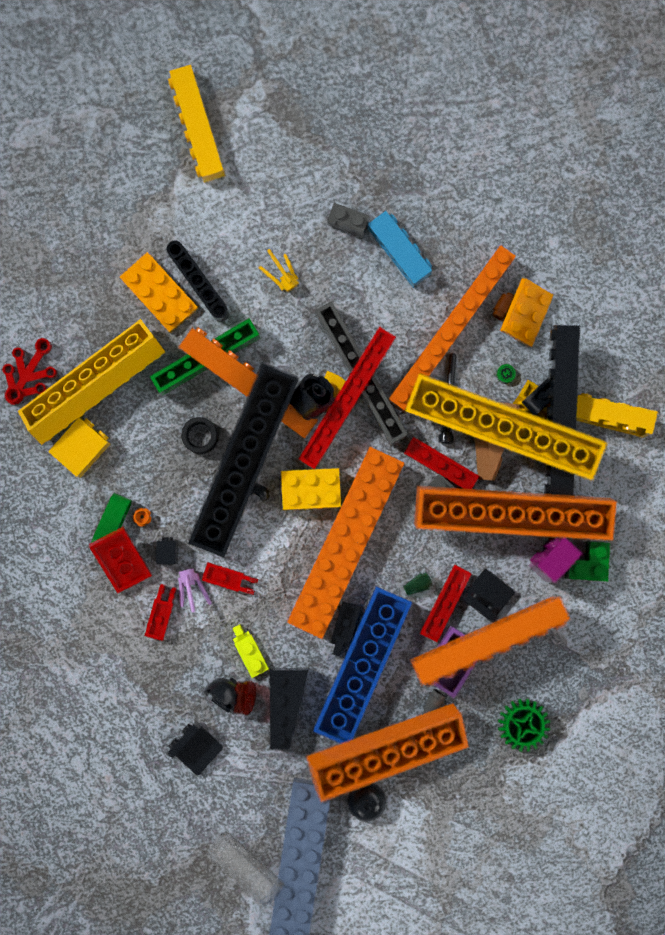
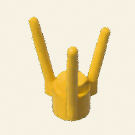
M268 249L267 252L283 275L280 277L281 282L262 266H259V269L275 282L281 290L291 291L299 284L297 281L299 278L295 274L287 254H284V259L290 273H286L276 256Z

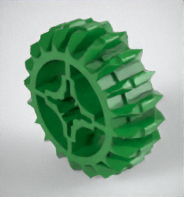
M521 698L518 699V705L511 701L512 708L505 705L504 708L507 710V713L500 712L504 719H498V723L503 724V726L498 727V730L505 731L501 733L500 737L502 739L507 737L504 743L508 745L512 742L511 748L513 750L517 745L520 752L523 751L524 746L527 752H530V745L535 750L538 749L536 743L539 742L543 745L544 742L541 738H548L544 731H550L551 729L545 726V724L550 723L549 719H544L548 713L546 711L541 713L544 707L540 705L536 708V701H533L530 705L528 698L525 699L524 704ZM528 710L522 717L513 716L517 711ZM534 712L539 720L538 729L532 725V715ZM509 721L516 725L515 737H512L510 734ZM518 722H526L530 728H522ZM527 733L535 734L528 740H520Z

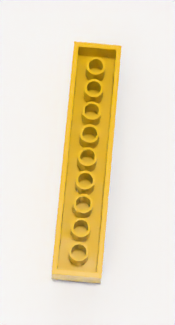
M421 373L418 375L405 410L406 412L593 480L607 445L606 441Z

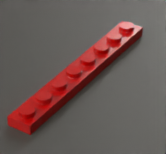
M379 326L336 396L334 403L328 409L298 458L313 469L317 468L397 338L396 336Z

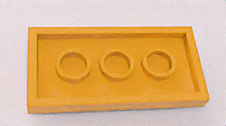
M148 252L120 276V279L170 334L199 309Z

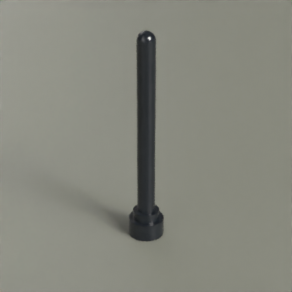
M455 353L449 355L447 383L451 385L455 383L457 358ZM443 425V431H441L438 438L439 443H454V435H452L450 427Z

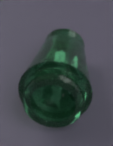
M425 572L423 574L419 573L403 585V588L409 596L430 590L429 587L433 586V583L428 573Z

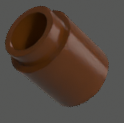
M509 292L507 294L502 293L493 308L494 312L492 315L496 319L504 322L515 296L514 294Z

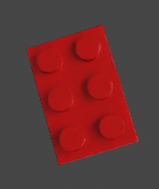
M124 526L89 544L90 550L117 594L152 576L151 571Z

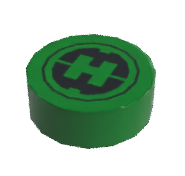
M509 364L501 365L496 372L497 379L503 384L511 383L516 376L515 368Z

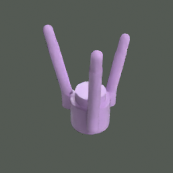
M194 569L180 571V577L178 578L180 607L184 606V587H186L191 612H195L191 585H195V581L207 603L211 605L212 602L200 580L199 573H195Z

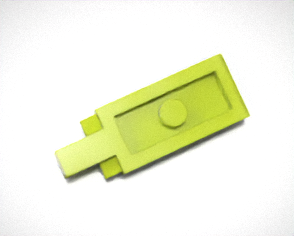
M240 624L233 627L232 629L236 635V638L233 639L234 645L251 678L269 670L252 634L249 631L244 633Z

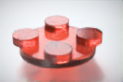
M246 680L243 683L238 682L236 684L235 691L238 693L237 705L234 708L235 714L248 715L255 705L256 686L253 681Z

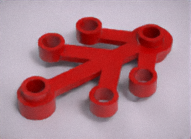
M40 338L36 341L35 348L37 351L27 367H25L23 359L25 356L24 350L19 347L13 349L12 356L16 360L20 379L16 384L13 376L15 373L13 365L5 364L2 367V372L5 374L8 389L5 391V399L8 403L12 405L20 404L24 397L37 393L41 394L47 389V386L43 383H37L35 387L23 389L27 382L46 377L53 379L57 376V370L51 366L45 370L34 372L43 355L48 354L52 349V344L49 340ZM43 344H47L46 350H42ZM20 350L21 355L16 357V352ZM7 367H11L10 373H6ZM53 369V375L49 376L48 371ZM39 386L44 387L42 392L38 391ZM14 392H17L18 397L16 399L12 398V394Z

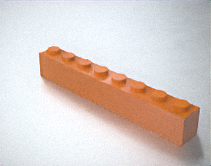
M192 327L179 345V348L242 394L248 396L256 376L253 372L255 368L247 362L244 364L240 363L237 360L239 356L230 350L228 353L221 349L223 346L215 339L210 341L205 337L207 335L206 332L199 327L196 330ZM289 403L281 422L305 439L318 419L305 420Z

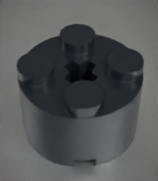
M307 374L296 385L289 403L305 420L316 419L334 403V388L326 378L320 375L316 377L313 374Z

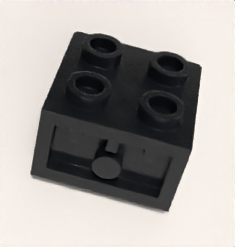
M484 569L461 599L493 623L498 620L499 617L497 615L515 592L487 569Z

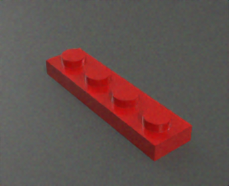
M415 437L412 438L404 452L406 456L433 472L442 475L445 479L462 489H472L479 478V475Z
M453 565L420 631L421 635L438 642L472 573L457 565Z

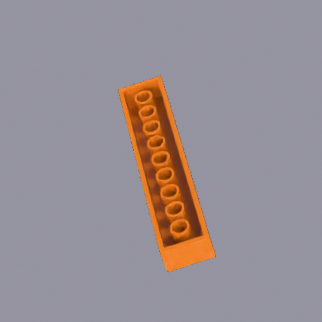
M369 447L287 623L320 639L323 638L404 466V462Z
M417 486L414 525L417 529L613 540L617 501L605 497Z

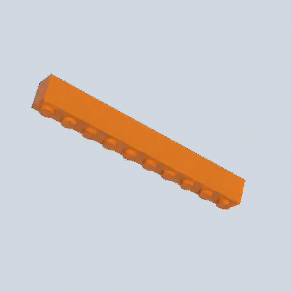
M499 246L388 400L391 405L401 412L405 411L418 375L420 373L427 376L432 374L511 265L516 255L503 246Z

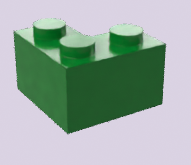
M586 542L585 561L576 560L565 572V579L608 582L610 543Z

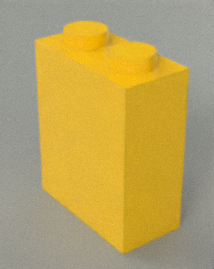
M80 417L48 451L78 478H81L111 445L107 441L109 437L101 430L97 432L93 428L95 425L89 419L85 418L83 420Z

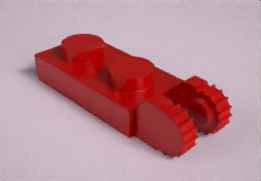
M207 562L202 581L254 595L255 591L248 587H242V580L244 579L251 583H258L259 580L244 575L242 572Z
M160 584L144 636L164 641L177 588L172 587L167 602L161 600L165 592V585Z

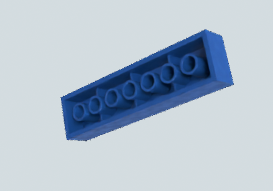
M377 586L375 587L313 728V732L340 744L353 740L411 607V601Z

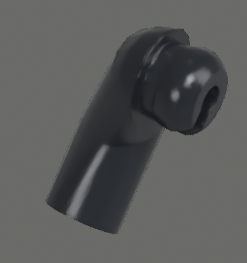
M255 483L251 495L259 496L261 501L268 500L270 497L269 490Z

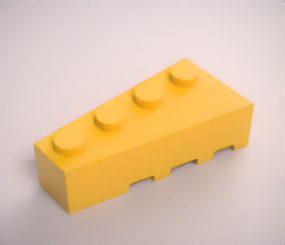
M585 393L577 396L576 421L642 438L653 434L658 411L629 406L626 403L610 402L611 400L606 398L596 399L592 398V395Z

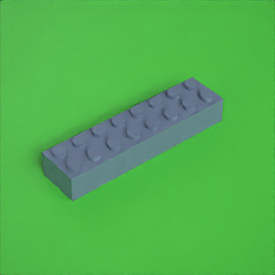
M294 778L269 935L310 934L330 799L321 802L315 790L313 780Z

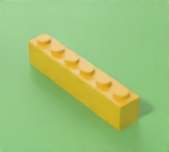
M191 64L170 70L171 78H168L171 90L175 89L176 95L173 96L176 107H180L182 113H179V118L182 125L186 124L187 130L184 131L187 142H191L193 147L189 150L192 159H196L198 166H195L198 178L202 177L203 182H208L224 177V170Z

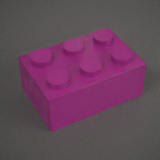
M565 537L550 538L543 545L544 550L539 553L536 552L530 558L531 563L528 566L545 582L555 583L582 553Z

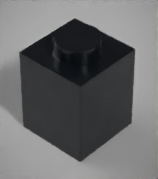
M162 537V541H156V564H178V541H173V537Z

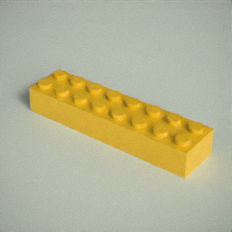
M140 319L18 410V413L28 432L43 445L61 430L67 428L77 418L81 417L90 408L96 406L106 396L112 394L122 384L128 382L138 372L144 370L146 366L164 354L165 350Z

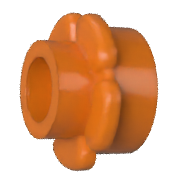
M138 508L133 515V521L138 526L144 527L151 522V512L146 508Z

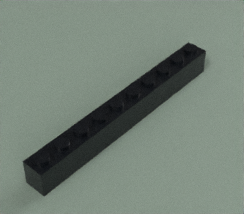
M553 325V329L550 330V341H553V349L549 350V360H552V368H549L548 371L551 388H548L547 394L548 399L551 400L550 407L547 408V419L576 430L580 326ZM549 464L545 465L544 472L545 477H547V484H544V494L573 495L574 473Z

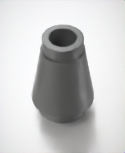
M433 689L432 692H429L422 714L443 707L447 702V695L438 689Z

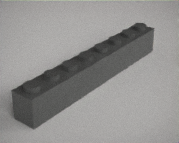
M331 301L316 309L315 315L350 375L362 353ZM373 375L361 396L391 446L407 437L408 433Z

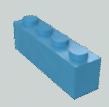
M385 211L368 223L367 229L412 288H414L431 275L432 265L428 259H423L419 254L421 251L418 246L409 241L408 233L403 228L400 229L398 227V221L392 213L389 215Z

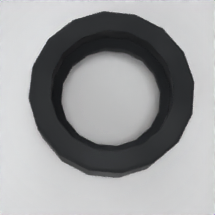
M192 418L182 428V442L193 453H208L214 449L218 442L219 434L217 428L206 418ZM199 424L207 426L211 432L209 443L202 447L193 445L189 440L191 428Z

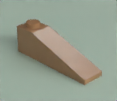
M503 403V404L509 405V406L514 407V408H517V409H519V406H520V405H517V404ZM475 437L478 479L495 481L503 461L502 453L504 447Z

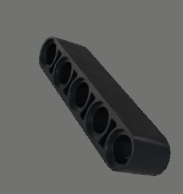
M179 241L169 242L166 247L169 257L216 321H226L229 317V310L184 246ZM178 247L181 249L179 254H172L174 248ZM185 263L192 264L190 269H182ZM196 278L203 279L200 285L193 284ZM207 293L214 294L213 299L210 301L205 300L204 296ZM218 308L225 309L224 314L221 316L215 315V311Z

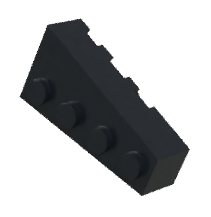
M270 668L269 670L270 750L290 749L309 668Z

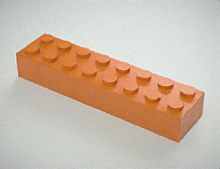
M551 596L414 657L410 661L420 683L431 686L437 683V679L442 676L449 678L455 675L456 670L460 668L464 670L475 666L474 662L482 660V662L493 658L492 654L500 652V654L511 650L510 646L514 644L523 645L529 642V638L532 636L540 637L547 634V630L550 628H561L566 625V621L570 620L561 598Z
M452 703L306 756L315 790L322 802L466 749L469 746L462 715Z

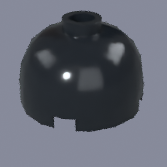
M217 678L204 690L206 696L210 694L213 697L211 700L213 703L228 713L231 710L232 715L237 712L243 701V693L239 688L240 683L234 678L229 680Z
M371 783L350 791L348 807L351 814L363 822H371L378 819L386 807V797L382 788L376 783Z

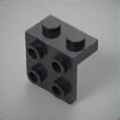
M195 721L193 725L188 723L181 731L184 735L179 740L175 738L168 745L170 750L167 754L172 759L176 756L195 775H200L222 751L223 746Z

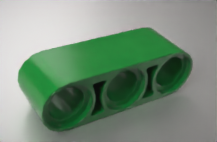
M115 492L112 494L91 543L122 527L132 500Z

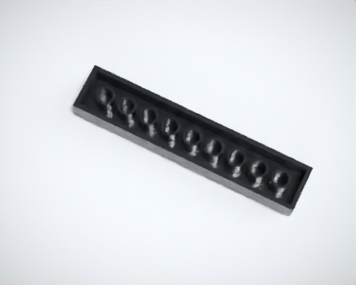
M261 362L192 528L188 544L225 557L299 381L297 375L266 362Z

